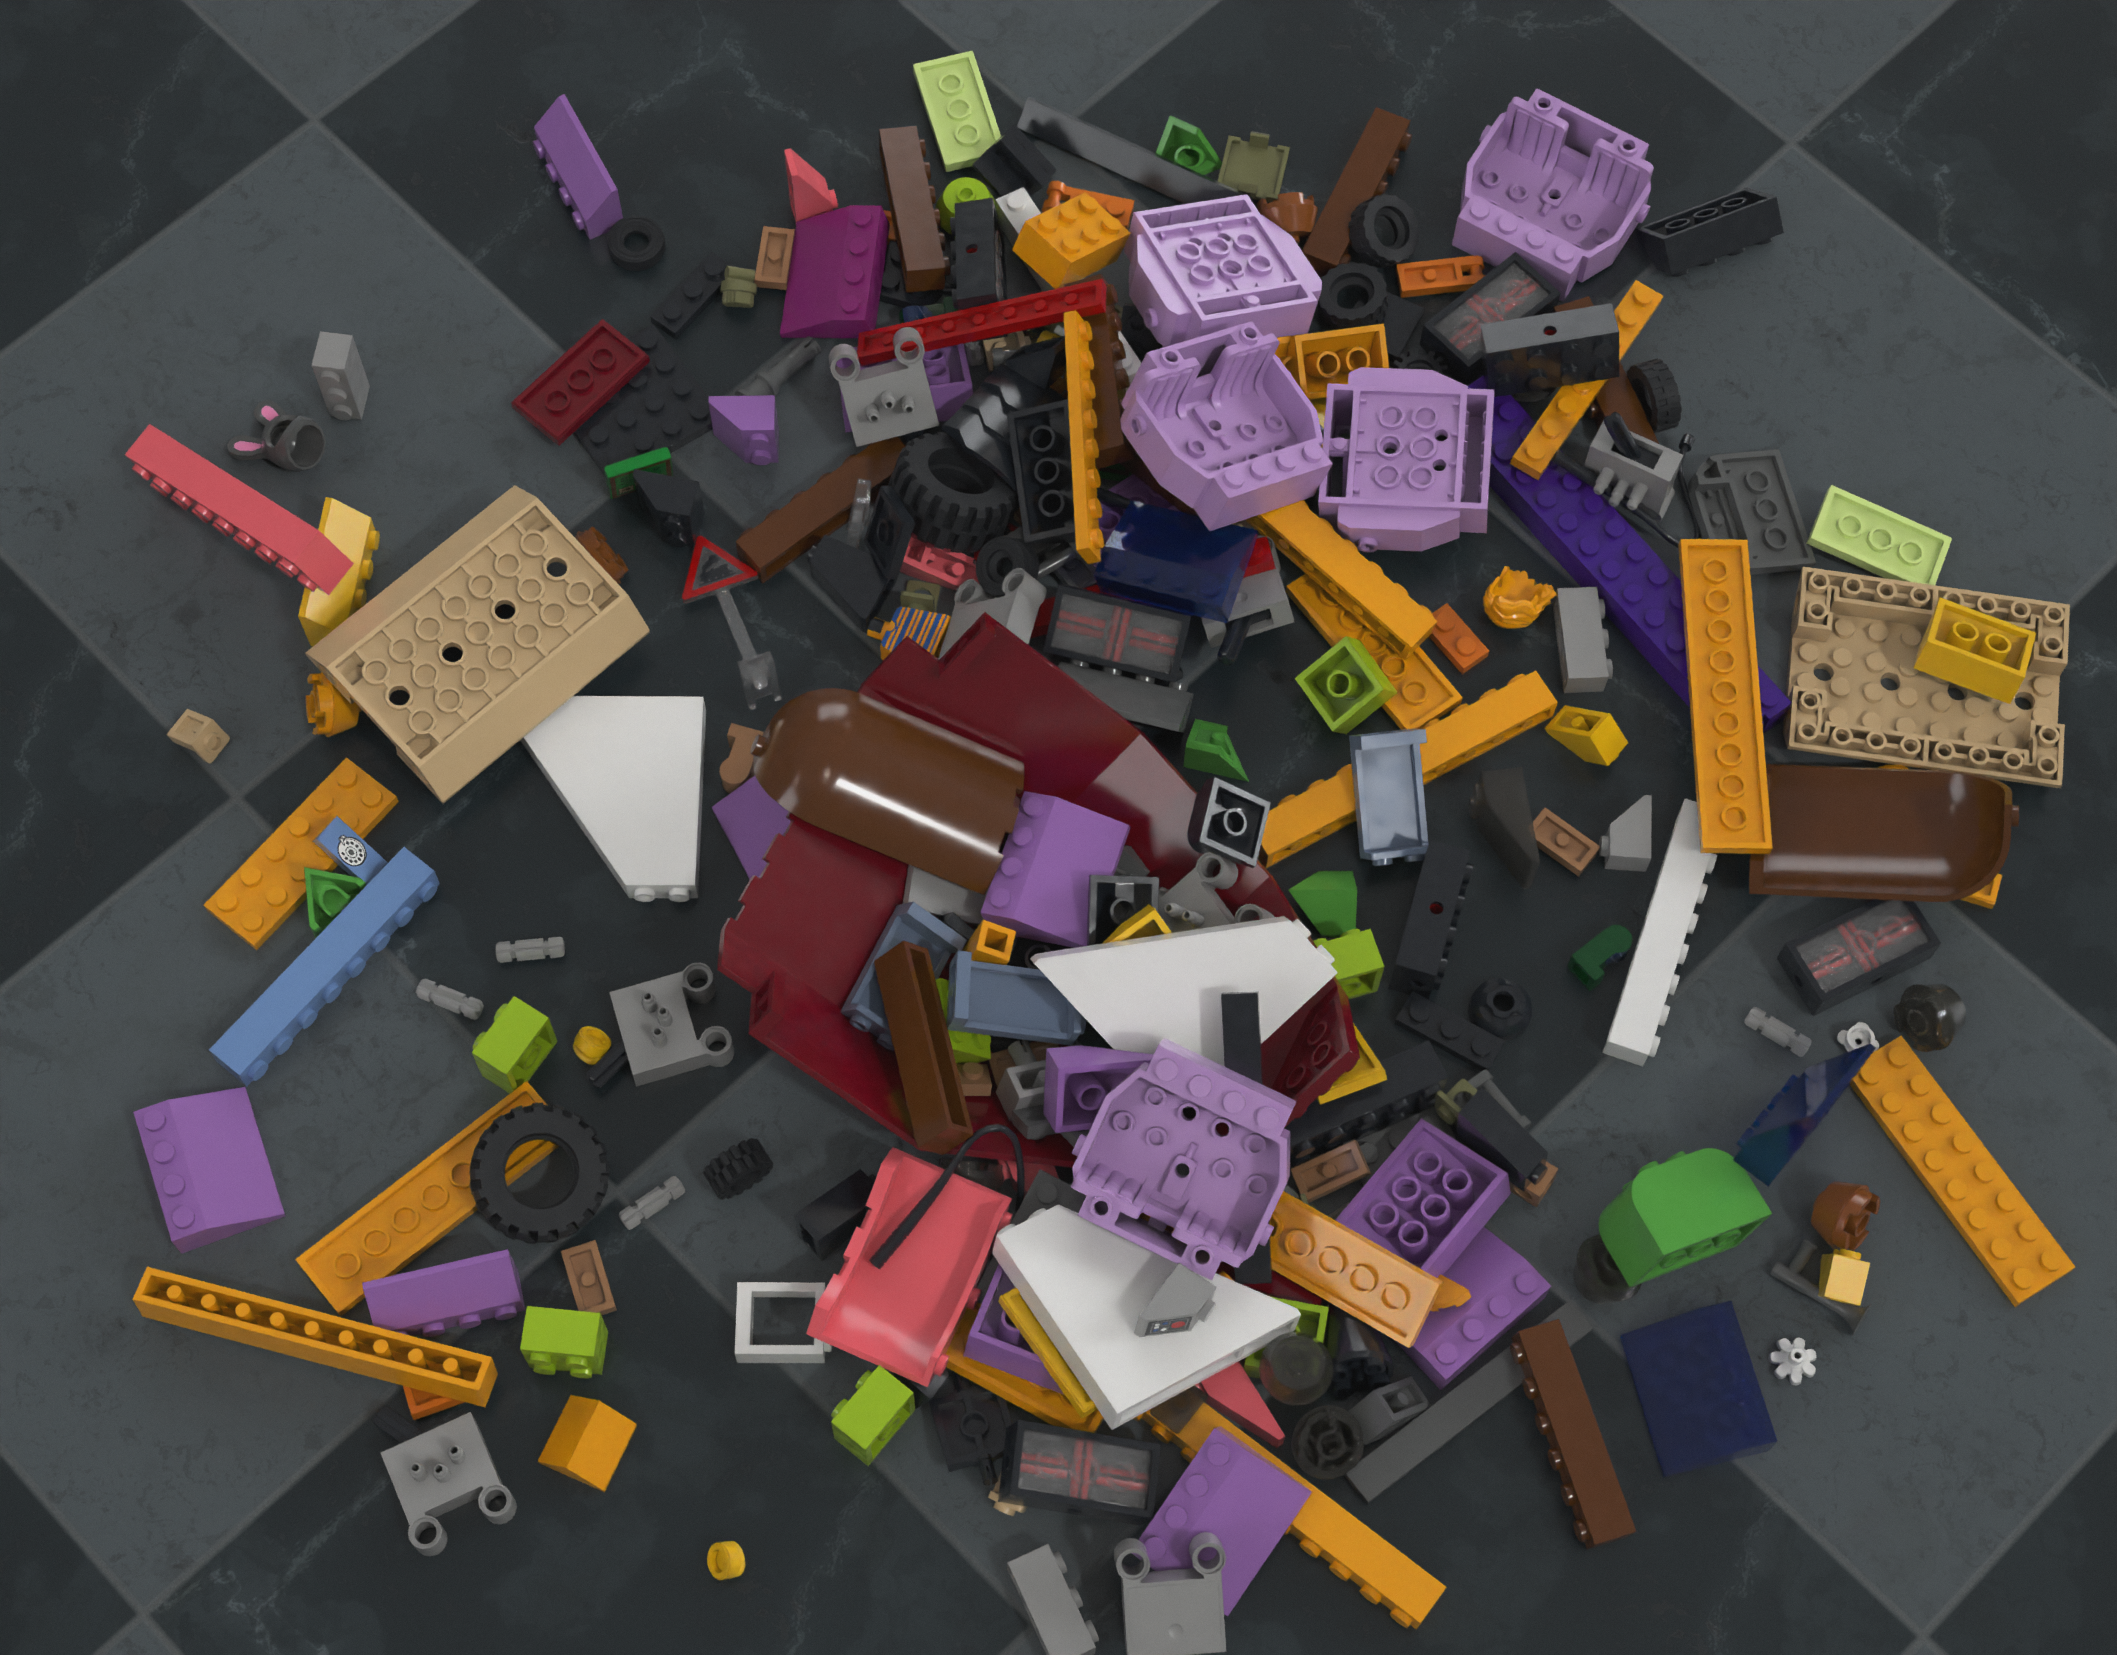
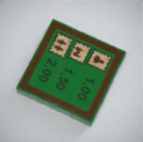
M668 447L605 466L607 489L611 499L636 492L633 479L634 469L673 476L672 458Z

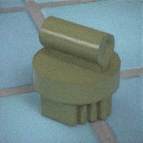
M726 266L724 272L725 280L721 281L722 303L727 307L752 308L754 296L757 295V284L753 283L755 270Z

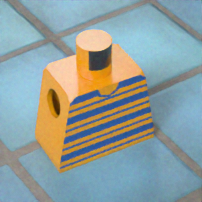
M901 606L896 608L891 622L873 617L867 630V636L882 641L880 645L882 660L906 636L910 637L936 658H939L951 616Z

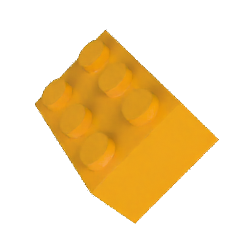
M1085 192L1025 221L1012 251L1054 289L1064 287L1065 284L1081 280L1116 262L1131 232Z

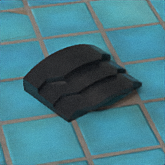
M1000 364L941 429L960 443L963 450L989 466L1015 492H1018L1007 413L1065 399L1052 388L1048 387L1044 390L1008 368L1007 365Z

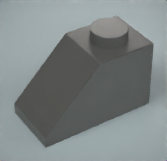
M1411 1376L1373 1390L1346 1412L1345 1415L1350 1421L1354 1433L1366 1445L1386 1437L1430 1408L1431 1404Z

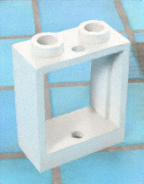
M737 1282L735 1357L737 1363H825V1352H832V1345L814 1338V1345H753L754 1297L815 1298L816 1305L826 1289L825 1283Z

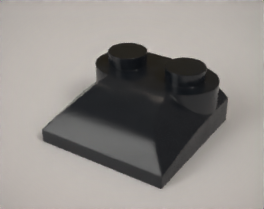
M1216 777L1207 779L1195 798L1187 831L1188 842L1198 853L1205 854L1211 852L1254 868L1257 864L1271 803Z

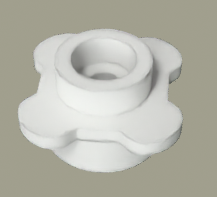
M1858 1022L1848 1031L1841 1030L1838 1033L1837 1040L1845 1046L1848 1051L1847 1057L1851 1061L1857 1062L1863 1055L1867 1053L1872 1054L1879 1049V1043L1875 1040L1873 1031L1866 1023ZM1859 1039L1861 1044H1856L1855 1040Z

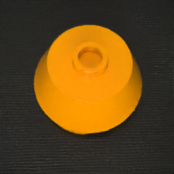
M322 672L309 674L307 681L308 684H313V691L310 692V695H306V712L308 723L316 724L312 733L314 735L325 734L326 737H331L355 727L358 723L359 712L362 711L356 702L350 704Z

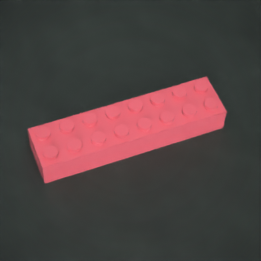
M151 424L146 427L125 454L135 464L132 470L146 481L151 478L153 481L150 486L164 497H167L169 493L172 494L170 499L187 511L189 507H192L191 512L206 524L211 520L214 521L212 526L226 537L234 534L233 540L248 551L253 547L256 548L254 553L268 564L276 561L277 564L275 566L290 578L298 575L297 581L312 592L318 588L327 595H330L354 564L318 529Z

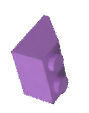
M775 395L709 396L708 402L714 436L745 463L756 465L778 463L779 426Z

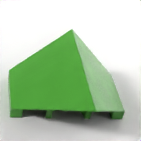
M1172 115L1169 116L1156 154L1202 175L1220 169L1222 161L1200 128Z
M1195 719L1187 739L1183 767L1249 782L1227 734L1228 726Z
M304 867L309 926L315 938L365 888L366 883L361 878Z
M1318 871L1288 890L1319 931L1320 937H1340L1344 932L1356 929L1357 887L1353 871Z

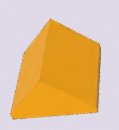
M570 1395L538 1459V1463L605 1492L637 1424L600 1400Z

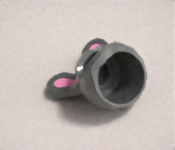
M264 400L254 410L255 418L265 427L261 439L247 435H238L229 440L227 444L229 454L238 460L266 458L286 470L301 472L313 468L320 462L325 452L326 440L323 430L312 418L287 415L277 403L271 400Z

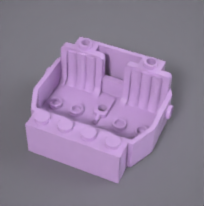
M1540 89L1535 90L1528 102L1519 97H1513L1507 111L1500 114L1492 126L1487 125L1479 139L1480 145L1467 163L1461 192L1460 214L1457 218L1452 245L1473 256H1481L1484 262L1494 267H1497L1516 252L1561 293L1559 300L1564 301L1576 281L1582 283L1612 265L1637 224L1645 220L1650 210L1647 202L1651 192L1650 179L1654 169L1653 165L1645 160L1649 144Z
M1247 194L1133 213L1129 229L1131 234L1124 248V253L1130 261L1129 296L1143 317L1145 326L1151 330L1157 342L1163 345L1162 348L1253 321L1263 336L1273 333L1278 338L1308 334L1321 294L1322 280L1294 238L1261 215Z
M1253 321L1147 352L1121 403L1125 409L1120 418L1121 430L1159 485L1191 508H1194L1209 531L1313 497L1333 465L1321 448L1324 441L1315 407L1279 357L1275 355L1279 345L1278 339L1273 333L1263 336Z
M1360 367L1349 372L1348 384L1328 383L1323 450L1332 463L1334 456L1343 457L1342 497H1331L1332 465L1319 487V518L1326 519L1338 535L1344 540H1350L1357 549L1363 552H1374L1376 550L1424 551L1458 539L1460 532L1487 533L1494 390L1468 389L1467 385L1436 371L1421 369ZM1347 433L1350 435V439H1344L1339 436ZM1445 436L1447 439L1438 441L1436 437ZM1389 448L1395 450L1393 454H1387L1384 451ZM1437 465H1441L1445 467V469L1442 471H1436L1434 467Z
M1164 1038L1159 1043L1150 1064L1146 1062L1141 1064L1107 1094L1088 1135L1081 1134L1074 1146L1072 1154L1077 1156V1159L1072 1167L1073 1182L1071 1188L1087 1195L1077 1216L1172 1262L1181 1263L1191 1271L1210 1280H1213L1221 1261L1239 1268L1243 1261L1254 1254L1258 1244L1266 1246L1274 1229V1226L1268 1224L1290 1177V1131L1284 1129L1296 1101ZM1187 1106L1193 1107L1196 1111V1116L1192 1119L1186 1118L1183 1115V1108ZM1220 1122H1224L1229 1126V1132L1225 1135L1219 1134L1216 1130V1125ZM1181 1163L1186 1164L1189 1167V1174L1185 1176L1178 1174L1176 1170L1177 1165ZM1144 1213L1151 1217L1149 1221H1146L1139 1217L1140 1214ZM1167 1225L1174 1228L1173 1233L1165 1230Z

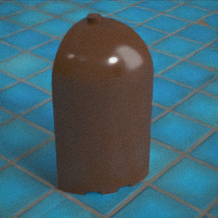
M839 688L818 689L790 700L773 716L763 736L758 734L755 737L750 750V754L753 755L754 774L761 787L779 805L795 816L819 828L982 895H985L1003 858V854L998 853L1004 834H1012L1019 811L1018 808L1013 807L1015 794H1020L1024 786L1023 762L868 696Z
M1766 764L1773 849L1770 854H1751L1749 894L1948 902L1962 899L1984 888L2001 870L2010 848L2011 827H2019V806L2012 805L2013 794L2007 785L1998 780L1972 773L1943 770Z

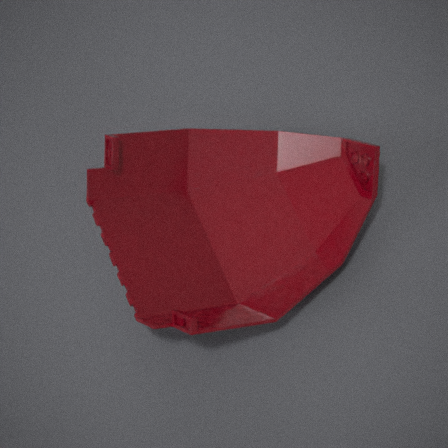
M986 612L975 621L940 659L906 636L866 678L857 693L1023 762V791L1020 794H1015L1013 807H1019L1024 791L1058 797L1128 824L1130 831L1125 846H1131L1148 868L1150 873L1146 877H1159V889L1163 887L1170 890L1196 867L1197 860L1203 855L1196 852L1190 846L1187 838L1188 826L1197 795L1195 789L1140 729ZM788 812L786 818L791 822L783 836L780 833L775 835L762 860L767 862L760 877L753 875L741 894L738 902L743 904L736 919L728 918L721 929L717 970L752 993L749 1035L918 1150L927 1151L918 1148L914 1139V1130L906 1105V1096L902 1079L899 1075L895 1051L888 1050L878 1044V1038L870 1032H863L853 1027L849 1023L850 1019L840 1012L896 906L903 904L909 864L812 825ZM1007 833L1004 834L998 853L1002 854L1009 835ZM1258 860L1254 868L1234 862L1238 869L1236 882L1228 889H1215V892L1234 917L1241 906L1253 904L1269 911L1274 917L1285 916L1292 923L1296 919L1300 921L1273 876ZM1221 864L1215 867L1213 878L1220 873ZM1258 915L1257 917H1255V918L1253 919V921H1254V920H1260V919H1259V915ZM1309 936L1307 939L1311 942V944H1312L1315 948H1317L1316 945H1315V943L1313 942V940H1312L1311 937ZM956 953L950 955L939 978L949 980L950 962ZM1335 976L1261 1044L1263 1085L1296 1101L1285 1127L1292 1120L1300 1118L1308 1106L1319 1095L1326 1094L1332 1087V1084L1344 1072L1351 1071L1360 1058L1349 999ZM1058 1044L1059 1047H1068V1045ZM988 1060L978 1063L988 1065L992 1088L991 1096H964L973 1133L987 1125H1004L1016 1134L1021 1145L1023 1162L1072 1168L1077 1159V1156L1072 1154L1074 1147L1060 1133L1047 1135L1039 1140L1026 1139L1012 1124V1121L1008 1120L996 1094L997 1088ZM1224 1122L1218 1123L1216 1125L1217 1132L1222 1135L1227 1134V1124ZM989 1132L981 1136L964 1155L1016 1161L1014 1146L1010 1138L1002 1132ZM964 1142L945 1154L956 1155Z

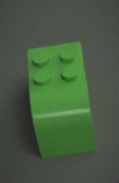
M1704 1148L1687 1155L1684 1151H1680L1669 1157L1665 1163L1659 1164L1657 1161H1653L1643 1166L1638 1171L1639 1174L1633 1180L1626 1183L1622 1187V1191L1604 1208L1599 1218V1232L1606 1248L1629 1287H1633L1737 1247L1772 1215V1212L1737 1159L1722 1150Z

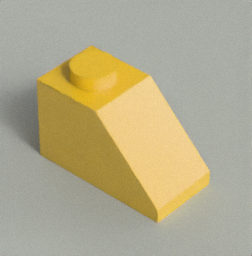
M1565 705L1544 728L1549 735L1585 762L1609 766L1611 762L1616 760L1619 753L1628 744L1627 739L1612 715L1605 712Z

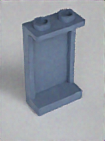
M1411 728L1350 735L1360 858L1372 860L1373 866L1393 864V858L1404 857L1406 862L1424 860L1429 842L1420 744L1427 743L1426 729Z
M915 902L896 906L840 1011L850 1019L849 1023L853 1027L863 1032H870L878 1038V1044L891 1051H895L892 1045L891 1032L887 1016L884 1012V1003L880 986L877 982L874 960L904 940L928 949L936 980L939 978L950 955L958 950L962 951L967 941L966 938Z
M959 950L951 960L947 1007L948 1030L1072 1046L1080 1034L1084 1033L1086 1019L1041 970L971 961L972 952Z

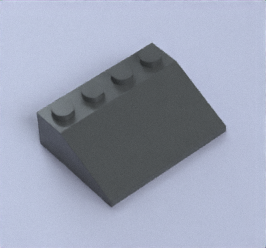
M1070 658L1069 663L1060 661L1059 669L1125 719L1185 733L1194 696L1193 693L1187 692L1188 685L1168 681L1167 687L1154 684L1155 678L1135 673L1134 679L1121 676L1122 670L1102 666V670L1098 671L1088 668L1090 662Z

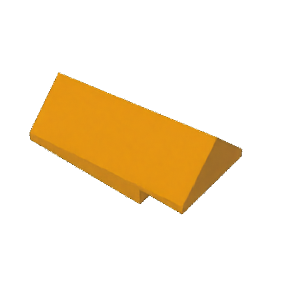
M1384 324L1277 338L1279 345L1275 355L1279 357L1309 400L1327 398L1328 383L1348 384L1349 372L1360 367L1389 368Z

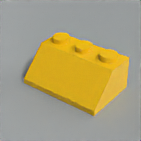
M1940 597L1920 644L1913 668L2011 704L2025 678L2036 633Z

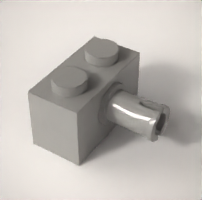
M1019 1040L1008 1047V1052L1016 1066L1006 1068L996 1090V1094L1009 1121H1012V1110L1044 1104L1046 1060H1036L1028 1040L1021 1041L1023 1047Z

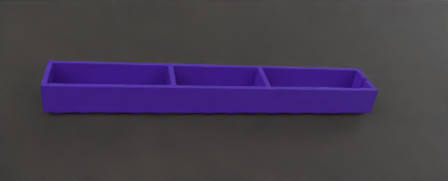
M1484 375L1468 385V389H1487ZM1511 395L1494 397L1489 486L1580 587H1597L1598 598L1604 600L1606 616L1690 708L1681 581L1615 508L1609 504L1602 494H1595L1594 488L1585 483V481L1577 478L1566 471L1565 468H1561V466L1552 461L1539 480L1511 465L1510 462L1513 455L1536 422ZM1758 666L1763 734H1765L1784 720L1792 702Z

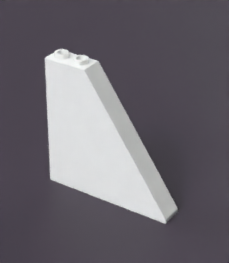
M573 696L520 740L627 896L637 901L650 902L655 898H669L671 901L685 902L689 898H698L706 728L704 697Z
M1285 916L1037 953L1030 958L1113 1049L1154 1054L1159 1043L1166 1038L1224 1066L1222 993L1259 991L1262 1044L1338 973L1331 965L1335 961L1333 956L1322 945L1315 948L1307 939L1311 932L1298 919L1292 923Z
M1059 1204L1048 1210L1041 1208L1032 1213L1026 1221L1018 1225L1009 1224L996 1235L992 1254L1013 1285L1019 1290V1294L1090 1399L1094 1402L1111 1430L1292 1333L1301 1316L1297 1308L1215 1273L1213 1280L1201 1276L1216 1286L1212 1298L1216 1306L1205 1322L1198 1320L1191 1331L1138 1337L1134 1334V1330L1139 1316L1177 1266V1263L1077 1216V1212Z

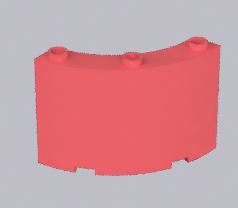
M892 1147L880 1165L873 1188L865 1205L869 1209L861 1227L857 1226L843 1255L844 1264L839 1274H833L822 1296L816 1303L806 1334L928 1387L934 1375L941 1377L947 1366L950 1356L946 1355V1352L967 1308L974 1310L982 1292L977 1286L992 1253L996 1235L1002 1228L1011 1223L1013 1214L1008 1212L1012 1198L953 1173L941 1193L909 1236H907L888 1261L884 1263V1266L878 1269L869 1259L875 1255V1252L892 1235V1232L898 1228L897 1226L945 1171L941 1167Z

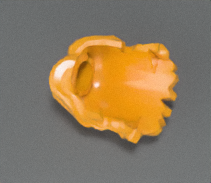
M1504 566L1500 577L1497 576L1486 589L1483 596V606L1489 619L1497 626L1506 629L1523 628L1529 626L1539 616L1540 612L1544 610L1545 606L1551 604L1550 600L1557 596L1552 585H1547V583L1544 585L1541 583L1536 584L1535 579H1528V574L1525 570L1520 573L1518 570H1511L1509 566Z

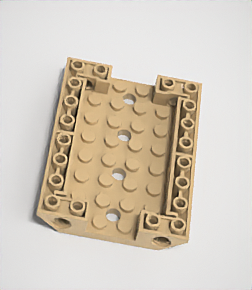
M514 485L305 654L350 704L356 702L396 746L397 755L439 801L444 804L649 634L650 629L629 595L536 496ZM560 562L565 565L567 571L560 577H554L548 573L547 567L551 563ZM502 604H508L514 608L515 614L509 619H501L495 614L496 608ZM449 647H457L463 653L461 659L456 662L446 661L442 654ZM404 690L409 694L410 698L404 705H394L389 700L392 692Z
M1802 567L1792 612L1786 697L1792 704L1783 723V735L1787 749L1929 770L1965 772L1992 779L2061 788L2065 724H2058L2060 675L2068 663L2070 604ZM1940 597L2036 633L2025 678L2011 704L1913 668L1920 644ZM1814 670H1826L1830 674L1831 679L1827 681L1819 680L1814 675ZM1881 679H1892L1897 684V689L1893 691L1885 689L1881 684ZM1957 688L1961 690L1964 694V699L1955 700L1951 698L1948 694V689ZM2015 698L2027 699L2031 704V709L2023 710L2019 708L2015 703Z

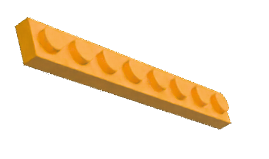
M1635 280L1614 311L1619 329V363L1663 299L1662 294ZM1608 379L1562 386L1513 455L1510 464L1539 480L1556 452L1560 450Z
M1074 310L1064 313L1075 540L1076 551L1087 564L1101 562L1100 548L1104 547V538L1099 528L1098 518L1102 517L1101 503L1097 498V488L1100 487L1101 481L1099 472L1095 467V458L1099 457V449L1093 431L1094 428H1097L1096 414L1092 409V399H1095L1096 393L1090 377V370L1094 369V361L1088 342L1092 340V330L1089 322L1084 321L1079 313Z

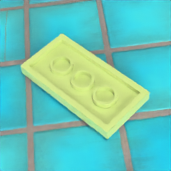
M973 51L913 64V73L945 172L971 167L1001 137Z
M1831 485L1825 494L1806 544L1883 578L1935 585L1952 538Z

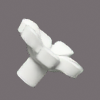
M1786 1338L1777 1341L1776 1344L1780 1351L1771 1352L1768 1360L1771 1364L1779 1365L1774 1370V1375L1778 1379H1784L1789 1375V1382L1792 1385H1799L1802 1381V1374L1809 1378L1814 1376L1816 1368L1810 1362L1816 1360V1352L1813 1349H1804V1339L1795 1338L1792 1344Z

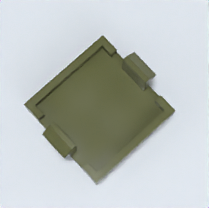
M1251 131L1249 142L1242 141L1240 137L1229 135L1218 182L1253 197L1254 200L1265 199L1266 202L1270 203L1278 199L1277 194H1280L1290 147L1282 145L1277 147L1268 146L1270 134Z

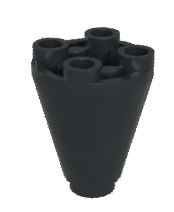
M1330 1303L1321 1369L1322 1382L1326 1387L1332 1389L1333 1396L1338 1398L1349 1397L1354 1392L1368 1389L1373 1391L1389 1385L1390 1378L1394 1373V1364L1379 1331Z

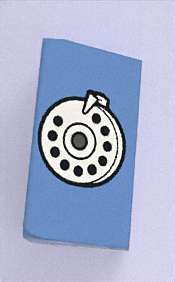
M338 816L313 840L318 847L350 876L361 878L366 885L388 864L385 859Z

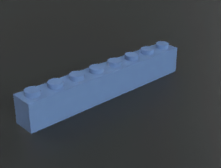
M403 847L209 1049L216 1062L246 1087L253 1080L257 1081L266 1073L268 1064L277 1055L285 1053L290 1048L293 1038L302 1028L306 1029L311 1026L317 1018L318 1011L326 1003L333 1002L339 996L342 986L351 977L354 978L363 971L366 961L375 952H380L386 947L390 936L398 927L405 926L412 919L414 910L422 902L429 901L435 895L440 884L435 871Z

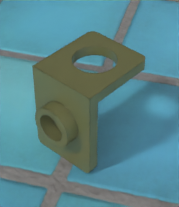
M909 580L906 591H901V606L936 613L940 585ZM918 590H925L929 592L930 595L915 592Z
M1461 1079L1447 1094L1439 1090L1436 1093L1435 1100L1437 1114L1446 1123L1457 1126L1458 1115L1462 1109L1453 1102L1455 1096L1459 1093H1468L1473 1097L1478 1090L1465 1079Z

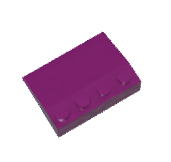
M850 205L797 221L780 329L781 338H806L807 336L812 338H858L859 333L876 329L890 229L889 221L882 206Z

